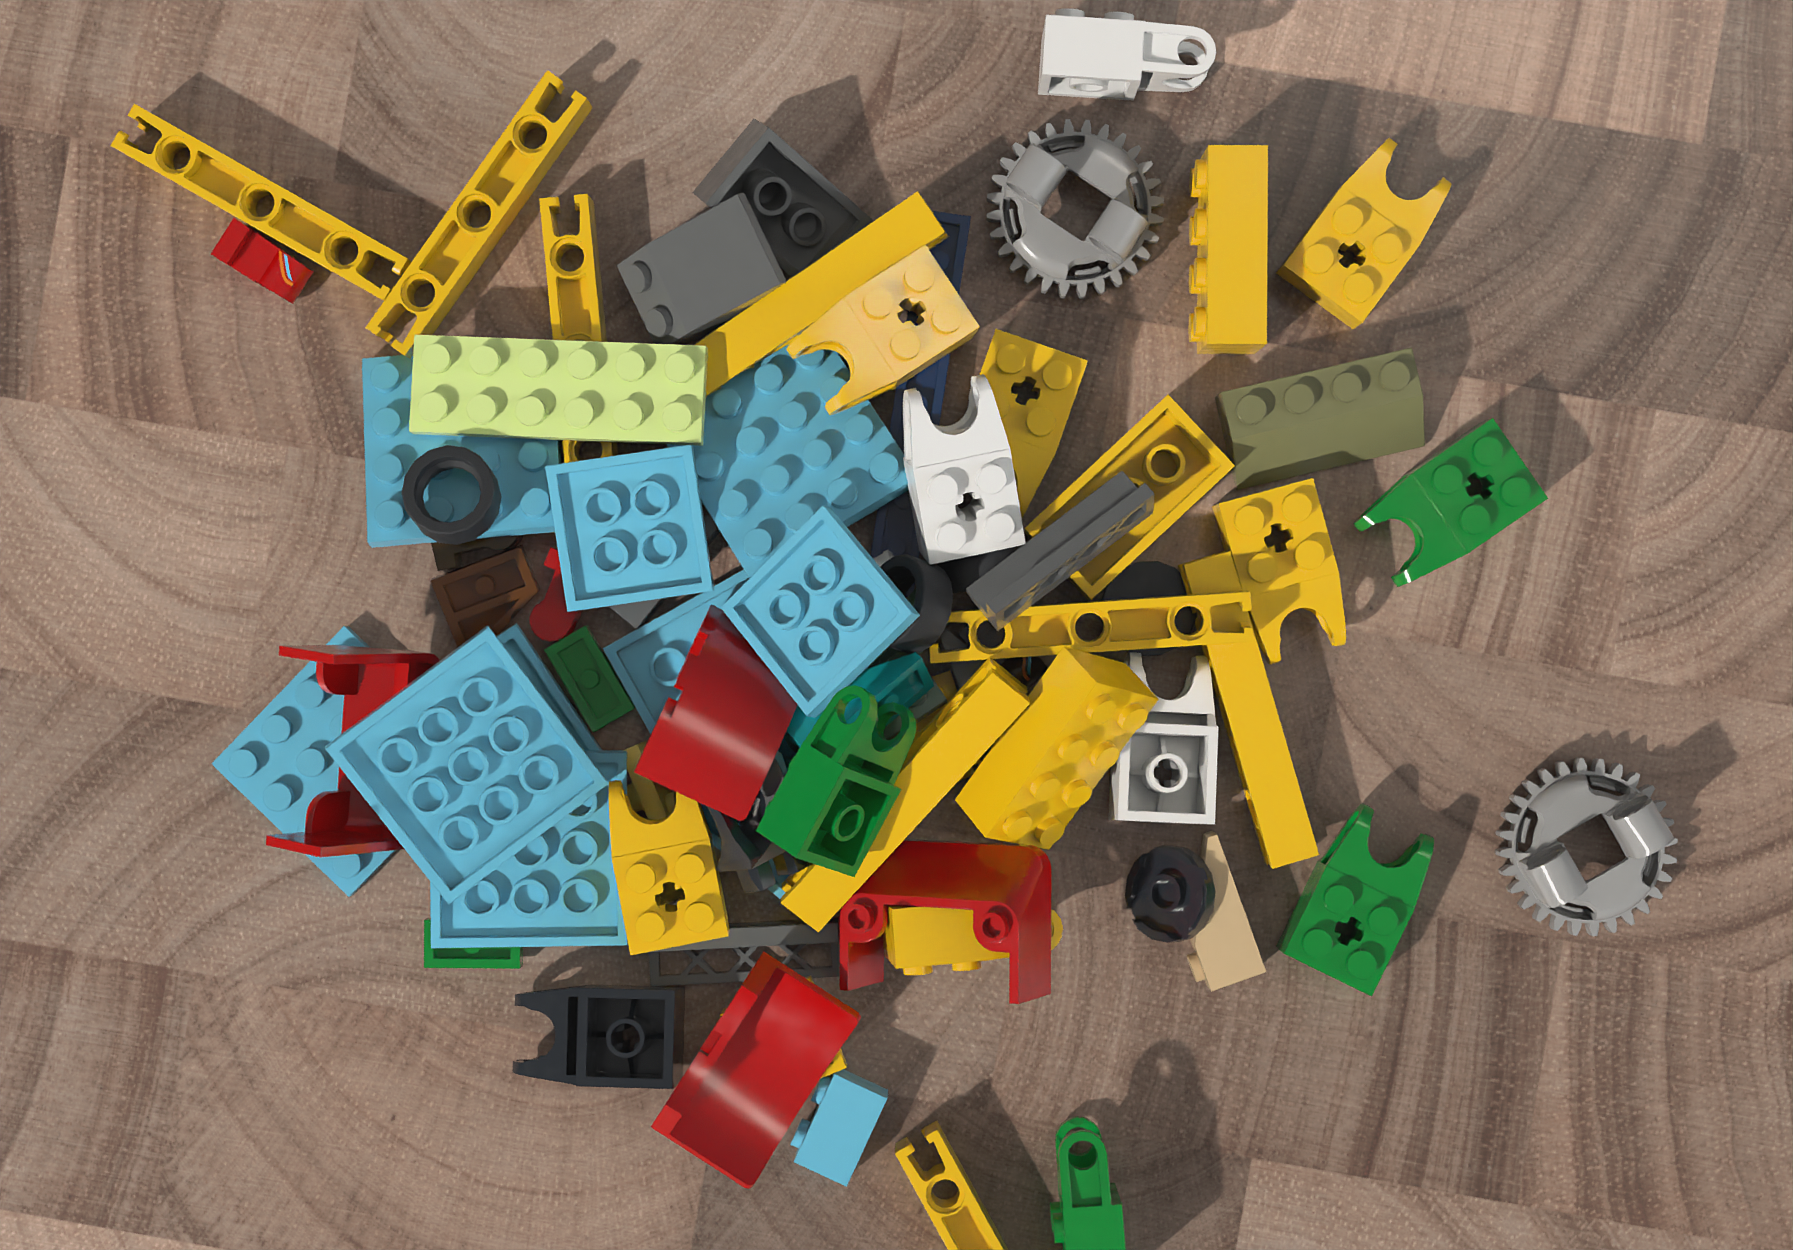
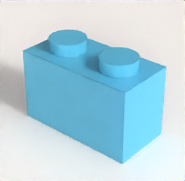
M845 1069L833 1073L831 1078L827 1076L821 1078L810 1100L818 1104L811 1121L804 1118L801 1119L790 1145L798 1148L794 1163L847 1187L887 1101L888 1089Z

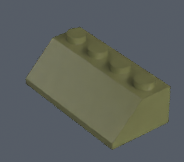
M1412 347L1223 391L1215 396L1228 457L1235 465L1231 470L1236 490L1425 446L1423 392Z

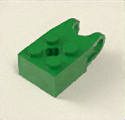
M1491 418L1478 423L1401 476L1353 524L1360 532L1375 523L1396 519L1402 521L1411 529L1415 540L1413 553L1404 562L1400 570L1391 577L1395 585L1400 587L1470 553L1547 500L1548 497L1498 424ZM1469 476L1472 479L1478 478L1482 484V489H1480L1482 491L1481 496L1479 494L1468 495L1466 487L1471 485L1468 481Z
M856 685L846 686L839 690L830 700L816 724L803 741L797 754L791 760L788 771L773 799L768 803L756 831L795 858L855 877L901 791L894 784L916 734V720L913 712L906 706L895 702L885 703L877 709L875 696L867 689ZM859 697L862 702L861 712L855 722L847 724L844 716L845 708L852 699ZM899 714L902 721L901 730L895 738L886 740L884 736L885 726L893 715Z
M1362 803L1350 815L1321 860L1317 861L1276 947L1285 955L1372 997L1415 910L1433 854L1434 838L1428 834L1420 833L1413 844L1397 860L1390 863H1378L1372 858L1368 849V837L1374 810ZM1352 917L1353 922L1351 924L1354 926L1352 933L1345 935L1343 939H1338L1341 934L1335 930L1336 924L1339 921L1347 923Z
M1075 1116L1068 1118L1060 1124L1055 1135L1059 1202H1050L1054 1242L1062 1243L1063 1250H1126L1122 1202L1116 1184L1109 1182L1107 1152L1100 1130L1092 1120L1086 1117ZM1076 1127H1082V1128L1087 1129V1130L1071 1131L1069 1134H1067L1068 1131H1070L1071 1129L1076 1128ZM1078 1141L1092 1143L1091 1147L1084 1153L1077 1154L1069 1151L1070 1147Z

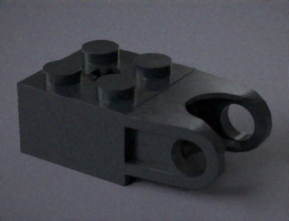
M591 984L515 994V1006H524L530 1010L545 1014L552 1021L555 1028V1042L551 1050L546 1055L533 1059L513 1061L512 1072L515 1074L573 1084L579 1087L674 1089L683 1076L685 987ZM632 1025L640 1035V1041L634 1044V1048L630 1047L631 1040L623 1039V1030L631 1028Z

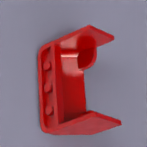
M343 645L279 646V656L317 662L316 678L322 690L330 694L344 695L342 733L440 661L434 654L409 650ZM340 767L338 790L321 792L310 802L306 813L305 832L266 835L267 846L320 858L404 849Z
M904 839L841 907L839 990L849 991L884 981L883 933L888 923V905L973 910V931L977 941L989 951L1010 953L1009 1004H1021L1050 995L1052 868L1048 856L1042 849L1034 845Z

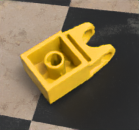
M1390 138L1330 198L1276 272V274L1351 329L1364 322L1420 246L1452 185L1451 182L1442 177L1426 195L1419 199L1405 200L1393 194L1386 182V169L1391 161L1392 153L1398 144ZM1340 249L1345 252L1348 249L1352 251L1356 256L1354 259L1357 260V264L1353 263L1348 268L1344 267L1339 262L1343 255L1338 253V250Z
M924 245L844 296L804 330L786 350L793 359L824 349L835 351L845 358L850 368V380L824 406L829 415H835L888 390L895 389L971 340L980 326L927 246ZM904 309L916 313L918 316L917 326L912 321L902 323L899 320Z
M995 329L980 375L984 374L990 384L1008 439L1021 517L1023 518L1056 454L1088 360ZM1023 382L1031 383L1034 386L1032 391L1038 393V399H1029L1026 405L1017 403L1015 400L1018 394L1011 393L1013 386L1021 387Z
M1310 478L1212 506L1224 551H1231L1241 589L1251 593V611H1248L1257 643L1268 664L1272 665L1281 661L1280 627L1282 621L1290 612L1299 608L1306 609L1317 617L1321 627L1327 633L1332 646L1345 645L1346 624L1339 571L1314 479ZM1271 525L1276 526L1278 532L1283 531L1285 535V541L1281 543V550L1279 552H1275V546L1267 547L1264 541V537L1271 534Z
M621 780L609 781L611 855L630 956L728 937L730 927L719 870L717 869L712 833L710 832L701 803L676 792L674 810L665 818L649 820L641 817L634 811L629 798L624 792ZM665 883H675V890L683 889L685 895L679 897L676 905L667 904V900H661L659 894L664 891Z
M888 905V923L883 933L884 956L896 969L903 968L904 975L930 974L933 972L932 965L952 964V970L954 971L977 970L982 968L981 961L1009 958L1010 953L989 951L977 941L973 931V910ZM1051 909L1052 950L1062 938L1063 925L1061 918Z

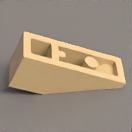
M1213 831L1203 833L1200 857L1212 873L1216 891L1214 910L1205 928L1190 939L1194 952L1186 956L1195 981L1205 980L1207 987L1212 992L1266 972L1218 835Z

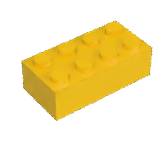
M1208 145L1202 157L1195 160V168L1190 169L1189 177L1190 197H1198V208L1195 209L1194 216H1190L1189 244L1198 245L1197 258H1195L1194 264H1190L1189 293L1197 294V307L1194 308V313L1189 314V342H1197V354H1255L1267 344L1268 145Z
M1168 394L1023 530L1032 539L1121 471L1128 476L1137 488L1144 483L1147 484L1155 494L1153 514L1067 578L1087 600H1092L1235 465Z
M1063 646L1029 694L1030 704L997 739L955 799L985 838L1016 844L1034 845L1049 850L1062 837L1065 827L1079 808L1089 800L1092 790L1108 768L1113 766L1118 760L1124 746L1135 731L1145 723L1149 712L1159 700L1126 663Z

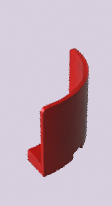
M711 604L674 685V688L682 692L677 701L668 697L639 758L634 773L727 816L742 821L746 819L798 704L724 611Z
M763 951L729 1006L700 1049L708 1053V1055L700 1051L698 1052L651 1125V1128L744 1188H752L810 1093L859 1023L861 1015L850 1006Z

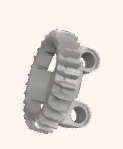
M1070 119L1065 120L1063 133L1060 134L1056 133L1051 123H1047L1045 127L1046 138L1042 140L1031 130L1028 132L1030 145L1027 149L1017 142L1012 146L1013 152L1018 158L1016 161L1004 157L1001 158L1000 165L1008 172L1007 176L993 175L991 178V182L997 187L1002 188L1001 193L987 194V201L994 205H999V210L987 213L986 220L988 222H1000L1001 226L990 233V239H1005L1006 244L1000 248L997 254L999 258L1010 254L1015 256L1009 268L1011 273L1018 271L1023 266L1028 270L1024 284L1029 285L1037 276L1043 279L1041 293L1046 294L1052 283L1059 284L1060 298H1065L1069 286H1076L1079 298L1084 299L1087 285L1093 284L1098 295H1102L1105 292L1104 280L1107 278L1116 287H1120L1122 285V278L1119 271L1124 269L1128 274L1134 276L1138 272L1135 263L1132 261L1134 256L1143 261H1147L1151 256L1141 246L1142 243L1157 244L1159 240L1155 233L1148 230L1149 226H1160L1164 221L1163 217L1151 213V209L1164 204V198L1150 196V191L1160 185V179L1150 178L1146 180L1144 176L1151 169L1153 163L1152 161L1142 162L1139 165L1136 163L1135 159L1141 147L1137 145L1128 152L1122 148L1126 139L1125 133L1119 135L1114 142L1107 139L1109 135V125L1107 124L1101 128L1098 135L1091 134L1090 120L1087 119L1081 128V132H1074ZM1067 171L1073 172L1111 198V201L1087 235L1085 241H1081L1040 213ZM1130 182L1133 186L1136 195L1138 212L1134 207V198L1130 187ZM1011 199L1015 201L1018 207V216L1022 228V235L1018 240L1014 237L1018 231L1014 221L1013 209H1010ZM1098 260L1109 263L1102 270L1097 266L1086 270H1076L1074 276H1067L1068 270L1075 265L1088 264Z
M1574 758L1573 771L1571 772L1564 761L1555 762L1556 776L1554 777L1546 769H1538L1540 785L1524 780L1522 785L1528 792L1527 797L1523 798L1513 794L1509 796V799L1519 807L1516 813L1505 811L1500 813L1501 817L1511 822L1510 830L1501 829L1495 832L1497 836L1508 840V847L1495 849V854L1510 860V864L1504 865L1498 871L1503 876H1515L1516 878L1506 886L1507 891L1511 894L1524 891V895L1517 902V905L1522 909H1526L1536 904L1532 918L1538 922H1541L1550 913L1549 926L1556 931L1561 928L1565 920H1567V931L1575 936L1578 935L1582 923H1585L1586 931L1591 936L1598 935L1599 923L1601 922L1609 932H1617L1616 918L1618 917L1626 924L1632 926L1635 924L1631 912L1632 909L1636 908L1648 914L1651 911L1644 899L1648 895L1662 899V893L1654 886L1657 880L1671 882L1672 877L1666 872L1661 871L1663 864L1677 863V858L1665 853V847L1678 843V839L1674 838L1668 828L1674 824V820L1666 817L1663 818L1660 814L1667 805L1666 802L1663 800L1653 801L1650 798L1655 790L1653 785L1645 784L1639 789L1636 788L1640 778V774L1637 772H1630L1624 779H1621L1623 765L1619 763H1612L1608 772L1605 773L1604 759H1593L1590 770H1587L1584 758ZM1588 782L1591 785L1605 787L1613 791L1616 790L1622 796L1594 790L1588 786ZM1528 810H1532L1538 816V823L1534 830L1532 845L1527 851L1523 852L1518 850V842L1525 843L1527 829L1531 821L1525 815ZM1601 813L1626 858L1585 882L1563 843L1558 842L1557 838ZM1570 902L1576 905L1587 906L1590 909L1574 908L1564 904Z

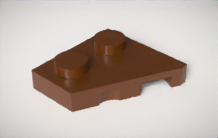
M523 545L439 575L430 580L457 648L486 626H489L493 633L498 636L540 590Z

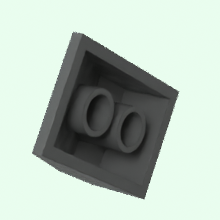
M756 119L750 122L692 192L709 208H713L737 194L744 193L779 267L791 277L810 266L873 221L774 131Z
M744 193L731 197L651 241L617 265L654 344L685 345L697 341L787 282Z

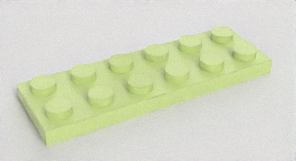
M414 335L409 432L423 435L703 446L708 348L702 345Z

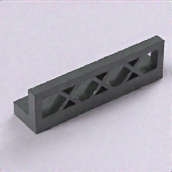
M1123 471L1119 472L967 587V595L994 628L999 631L1153 514L1155 494L1146 483L1137 488Z
M839 917L831 918L819 932L802 919L729 923L728 937L649 952L650 986L743 982L751 970H738V968L744 962H747L753 968L756 961L750 955L758 946L781 947L788 954L782 963L787 966L794 959L802 967L791 969L803 977L810 975L812 978L839 977L840 921ZM830 943L832 966L812 967L798 952L806 944ZM789 945L797 946L794 949H792ZM741 947L750 948L745 952ZM731 948L741 957L729 971H716L702 958L710 949ZM703 949L699 954L694 951ZM683 950L693 959L682 973L661 974L660 952ZM696 964L706 971L689 973Z

